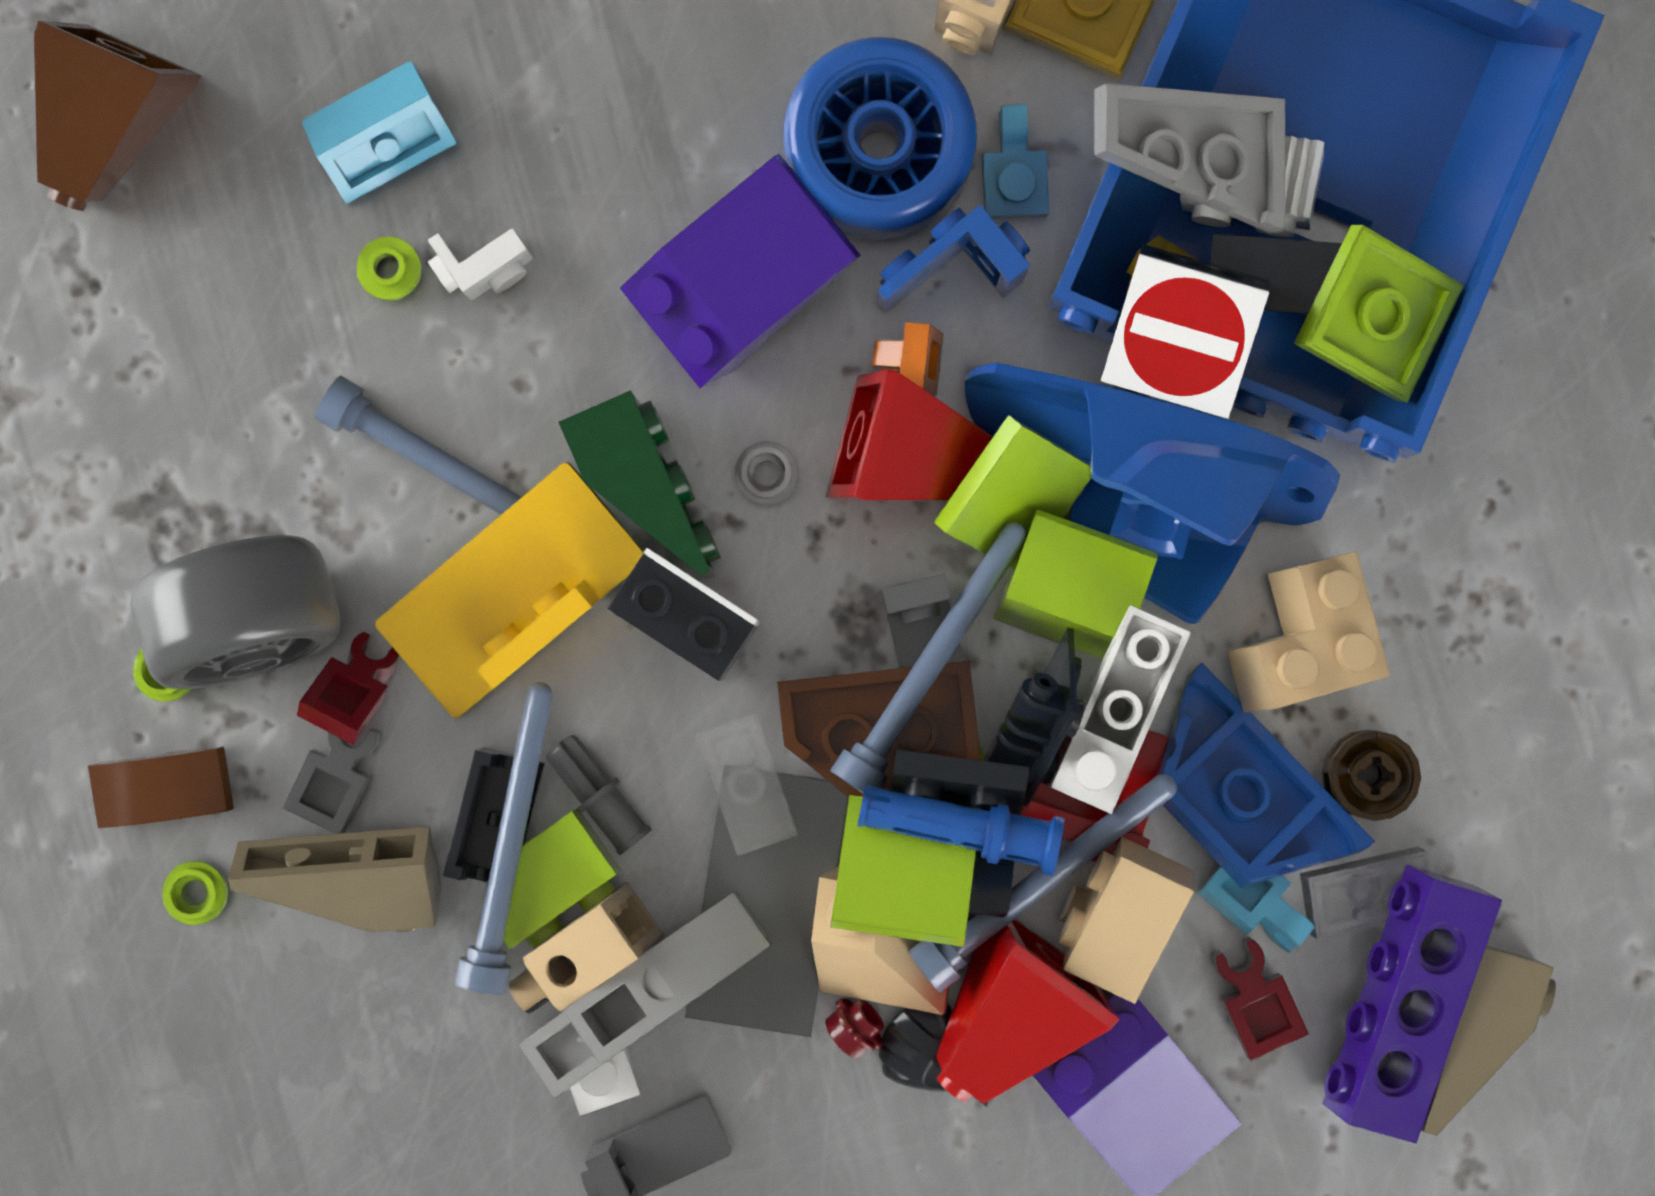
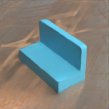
M411 61L393 69L302 121L317 159L346 204L457 144L449 126Z

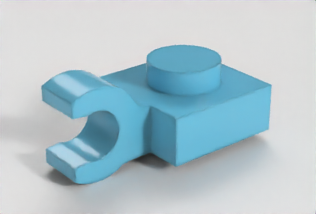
M1027 104L1001 105V111L998 112L1000 152L983 153L984 210L992 219L1047 217L1049 215L1047 150L1028 151Z
M1219 866L1197 892L1246 935L1253 931L1258 923H1260L1271 940L1288 953L1295 946L1299 947L1315 928L1304 915L1280 898L1291 884L1283 875L1240 887Z

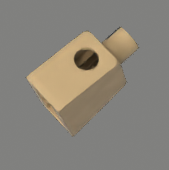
M626 882L524 956L523 961L527 970L509 982V990L516 1003L526 1013L531 1014L548 1001L557 1010L562 1011L639 959L664 933L632 887Z

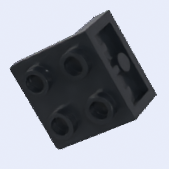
M896 749L890 791L990 811L991 806L998 807V804L1009 806L1010 813L1020 815L1027 789L1029 767ZM976 850L968 913L1001 918L1006 917L1010 909L1015 861L1000 859L997 864L986 862L987 859L981 858V851Z

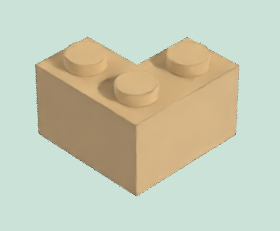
M1357 551L1267 574L1284 635L1227 651L1243 713L1277 709L1390 677Z
M1123 836L1112 855L1102 851L1090 873L1085 890L1075 886L1060 915L1059 920L1064 923L1058 938V943L1065 946L1063 970L1135 1004L1195 891L1193 870Z

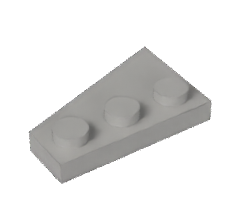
M1109 83L1094 89V156L1270 234L1285 231V99Z

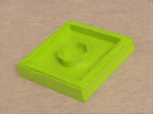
M1351 225L1294 344L1398 402L1408 403L1464 285L1364 225Z
M1008 415L939 513L934 523L946 534L987 554L1005 525L1016 522L1024 526L1027 532L1036 509L1063 518L1092 478L1091 465ZM1018 554L1016 555V557L1014 558L1009 567L1013 568Z
M849 795L830 928L963 947L966 936L976 850L901 835L900 833L881 829L859 827L857 824L863 797Z

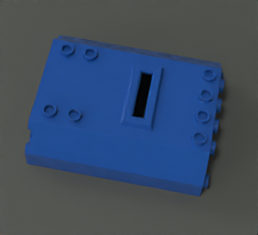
M1177 0L1141 86L1285 99V136L1324 142V159L1313 212L1349 227L1351 225H1364L1464 285L1408 403L1398 402L1294 344L1308 314L1264 310L1232 407L1261 418L1264 417L1266 410L1290 420L1287 429L1303 438L1322 443L1325 436L1359 445V449L1366 454L1391 463H1396L1398 456L1408 458L1421 452L1605 15L1570 0H1532L1527 6L1513 0ZM1108 162L1047 306L1059 313L1057 320L1060 323L1079 332L1094 335L1100 340L1112 344L1131 277L1127 270L1137 251L1142 248V244L1149 243L1158 235L1200 261L1207 263L1211 262L1213 234L1313 240L1294 233L1293 237L1266 235L1258 232L1256 227L1235 218H1231L1230 226L1213 227L1194 222L1191 219L1193 212L1182 210L1180 193Z

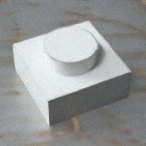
M627 1048L570 1088L580 1116L633 1098L642 1092Z

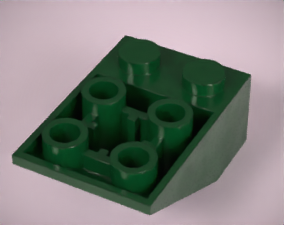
M630 390L558 422L582 478L588 486L707 580L716 576L711 562L720 559V553L707 524L703 520L693 524L685 504L696 499L678 461L666 463L659 446L670 442V439L651 400L641 404Z

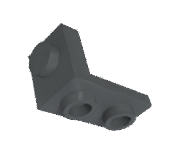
M701 1096L591 1147L585 1160L588 1170L581 1172V1178L588 1196H644L728 1157L731 1154L732 1147L710 1098Z

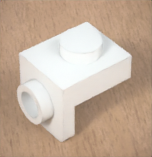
M513 228L462 262L459 261L448 243L439 233L428 239V242L437 254L428 263L449 293L460 288L471 301L490 288L495 293H500L510 288L527 274L523 266L534 259Z

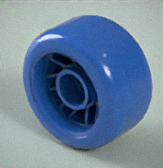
M891 37L857 39L842 44L820 57L797 83L788 102L783 124L785 161L805 188L824 208L843 233L871 240H888L913 234L929 226L945 214L957 200L967 182L977 143V124L974 109L965 86L957 74L947 63L930 50L910 41ZM873 131H883L894 138L897 148L890 156L878 159L870 157L864 152L861 147V141L867 134Z

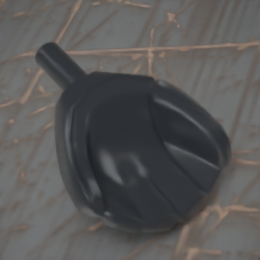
M948 1003L944 1015L904 1008L892 1018V1023L884 1031L882 1046L879 1049L882 1072L887 1078L898 1084L915 1089L948 1092L937 1081V1076L942 1070L936 1057L953 1010ZM994 1098L983 1105L988 1107Z

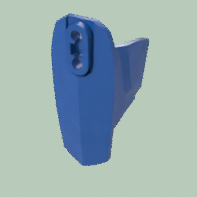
M1001 363L979 366L971 370L965 379L967 406L971 418L979 428L994 436L1009 415L1091 465L1092 478L1071 506L1069 521L1158 553L1144 598L1189 624L1198 623L1217 599L1261 522L1268 521L1297 526L1320 520L1339 483L1340 474L1328 460L1307 449L1247 425L1174 403L1091 382Z

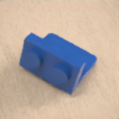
M978 205L967 215L959 207L931 230L930 234L933 237L928 242L930 246L917 257L908 249L881 271L880 275L883 279L879 282L881 287L878 289L877 303L887 313L962 251L966 253L999 295L1004 298L1023 282L1030 267L1025 258L1030 249L1010 223L1005 221L998 227L981 205Z

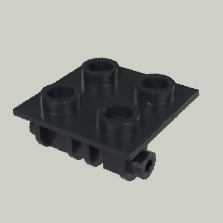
M1067 627L1044 673H1037L1033 678L1023 681L1011 708L1005 716V722L1001 724L998 735H996L983 761L1029 767L1027 789L1023 801L1024 806L1029 805L1040 783L1048 784L1051 781L1058 763L1059 747L1065 736L1073 738L1076 735L1082 721L1084 701L1077 698V683L1081 674L1082 660L1079 657H1075L1074 629Z

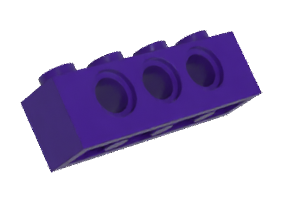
M1406 864L1401 880L1394 885L1388 901L1389 915L1380 941L1374 944L1367 960L1368 975L1360 998L1348 1013L1346 1019L1347 1035L1337 1062L1330 1067L1325 1079V1097L1322 1104L1348 1125L1417 1144L1502 899L1473 884ZM1433 930L1432 942L1425 950L1421 951V943L1424 937ZM1412 991V999L1409 1005L1399 1012L1402 999ZM1391 1052V1058L1387 1066L1378 1071V1065L1382 1058Z

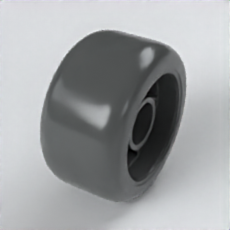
M293 535L262 536L232 541L172 560L142 577L134 587L130 601L132 617L148 671L156 682L171 689H197L219 686L258 677L296 664L331 645L340 631L341 624L338 604L326 563L320 550L311 541Z

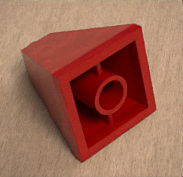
M887 369L858 375L825 497L834 500H949L993 436L899 372Z
M1015 918L973 952L936 1055L942 1070L937 1076V1081L952 1096L964 1103H967L973 1096L985 1104L1111 1030L1120 1018L1102 988L1063 970L1064 953Z

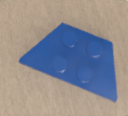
M1203 662L1187 676L1157 776L1161 774L1171 776L1177 784L1175 795L1164 803L1163 806L1240 887L1358 854L1375 842L1251 712L1243 713L1241 702Z

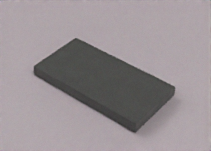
M724 765L701 914L736 891L772 945L686 1006L685 1018L811 1037L819 989L811 943L819 877L838 866L848 797L828 780L736 765Z

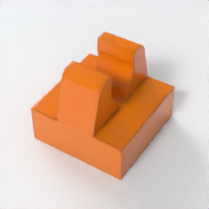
M905 322L903 341L875 340L872 366L880 367V371L888 369L899 372L933 396H937L944 333L931 324Z

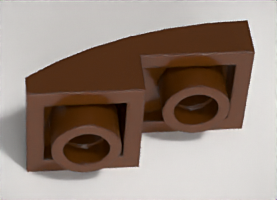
M224 747L172 751L158 756L102 761L88 766L98 828L184 819L222 813L234 809Z

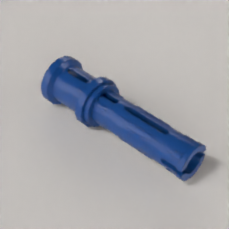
M866 784L857 826L900 833L901 835L981 851V858L987 859L986 862L997 864L1000 859L1039 866L1041 867L1042 874L1053 876L1059 856L1065 818L1053 816L1050 821L1017 815L1010 813L1009 806L998 804V807L991 806L990 811L973 809L944 801L893 792Z

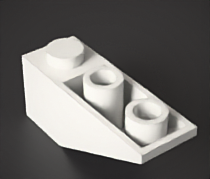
M1133 606L1128 607L1082 699L1084 701V713L1080 727L1073 738L1065 736L1059 747V758L1055 773L1051 781L1044 785L1112 814L1191 634L1190 631Z

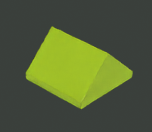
M1036 509L1027 531L1025 543L1016 558L993 619L1060 643L1067 627L1074 629L1075 649L1103 659L1128 607L1133 606L1141 609L1158 553Z

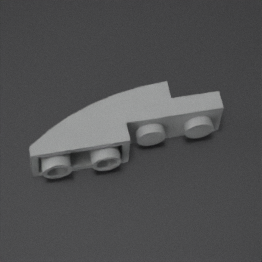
M735 891L652 947L629 966L588 992L518 1045L553 1097L556 1098L770 947L772 943Z

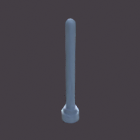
M341 375L331 384L317 408L315 419L334 431L339 432L344 428L353 433L358 429L499 514H503L522 498L370 408L371 400L363 396L364 389Z
M1016 522L1004 526L864 743L856 742L850 752L844 749L831 768V773L863 794L866 784L877 788L883 786L888 778L883 772L889 764L885 757L1025 543L1027 532L1024 526Z
M542 682L532 684L526 693L476 945L468 947L467 956L460 957L454 984L474 992L501 995L506 993L511 966L505 964L507 952L501 949L552 701L551 688Z
M1166 774L1156 776L1118 805L1112 814L1108 813L1061 849L1053 876L1042 874L1041 867H1038L1012 887L1010 909L1006 917L1001 918L977 914L967 922L963 947L921 941L908 952L935 989L941 993L961 978L958 971L968 964L964 959L967 955L1170 800L1177 791L1175 780Z

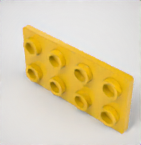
M565 462L559 465L378 618L375 626L453 718H459L627 578L643 555L644 550L593 489L584 482L582 476L572 464Z

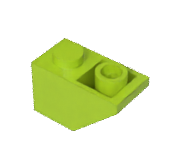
M577 808L522 846L503 939L509 949H512L524 939L531 949L535 948L563 928V925L557 918L558 915L575 903H578L582 910L586 912L616 890L609 880L617 875L621 868L582 812L580 813Z

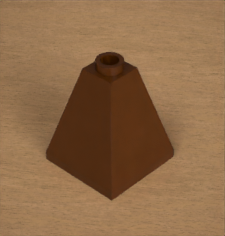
M38 20L34 31L37 182L50 187L47 197L60 205L79 211L85 210L87 202L103 201L195 89L201 75L87 24Z

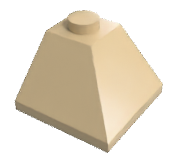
M839 866L820 876L811 938L820 992L944 1015L947 1010L950 986L939 993L908 952L921 941L830 928Z

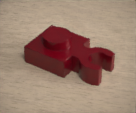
M361 632L353 639L347 664L333 657L329 659L299 701L297 711L298 717L352 745L356 743L385 701L388 686L383 682H386L393 676L399 654L392 647L383 659L373 660L368 658L365 652L368 647L370 634L366 632Z
M1248 937L1243 939V943L1248 951L1249 960L1243 968L1231 969L1221 951L1212 953V960L1218 974L1234 984L1237 992L1221 998V1001L1246 1057L1252 1061L1309 1035L1283 976L1276 973L1263 979L1261 974L1265 965L1263 950L1255 940Z

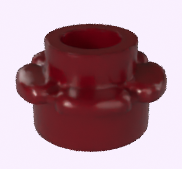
M847 998L839 999L836 1002L838 1009L825 1020L827 1031L836 1045L848 1056L855 1059L860 1058L867 1051L879 1050L882 1046L880 1032L884 1029V1023L878 1012L865 1000L859 999L853 1004Z

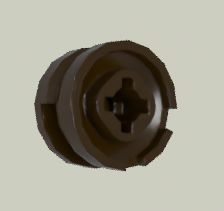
M1367 729L1350 732L1335 741L1325 755L1322 778L1324 789L1348 814L1378 821L1391 819L1408 809L1418 794L1421 772L1419 760L1407 743L1396 735Z

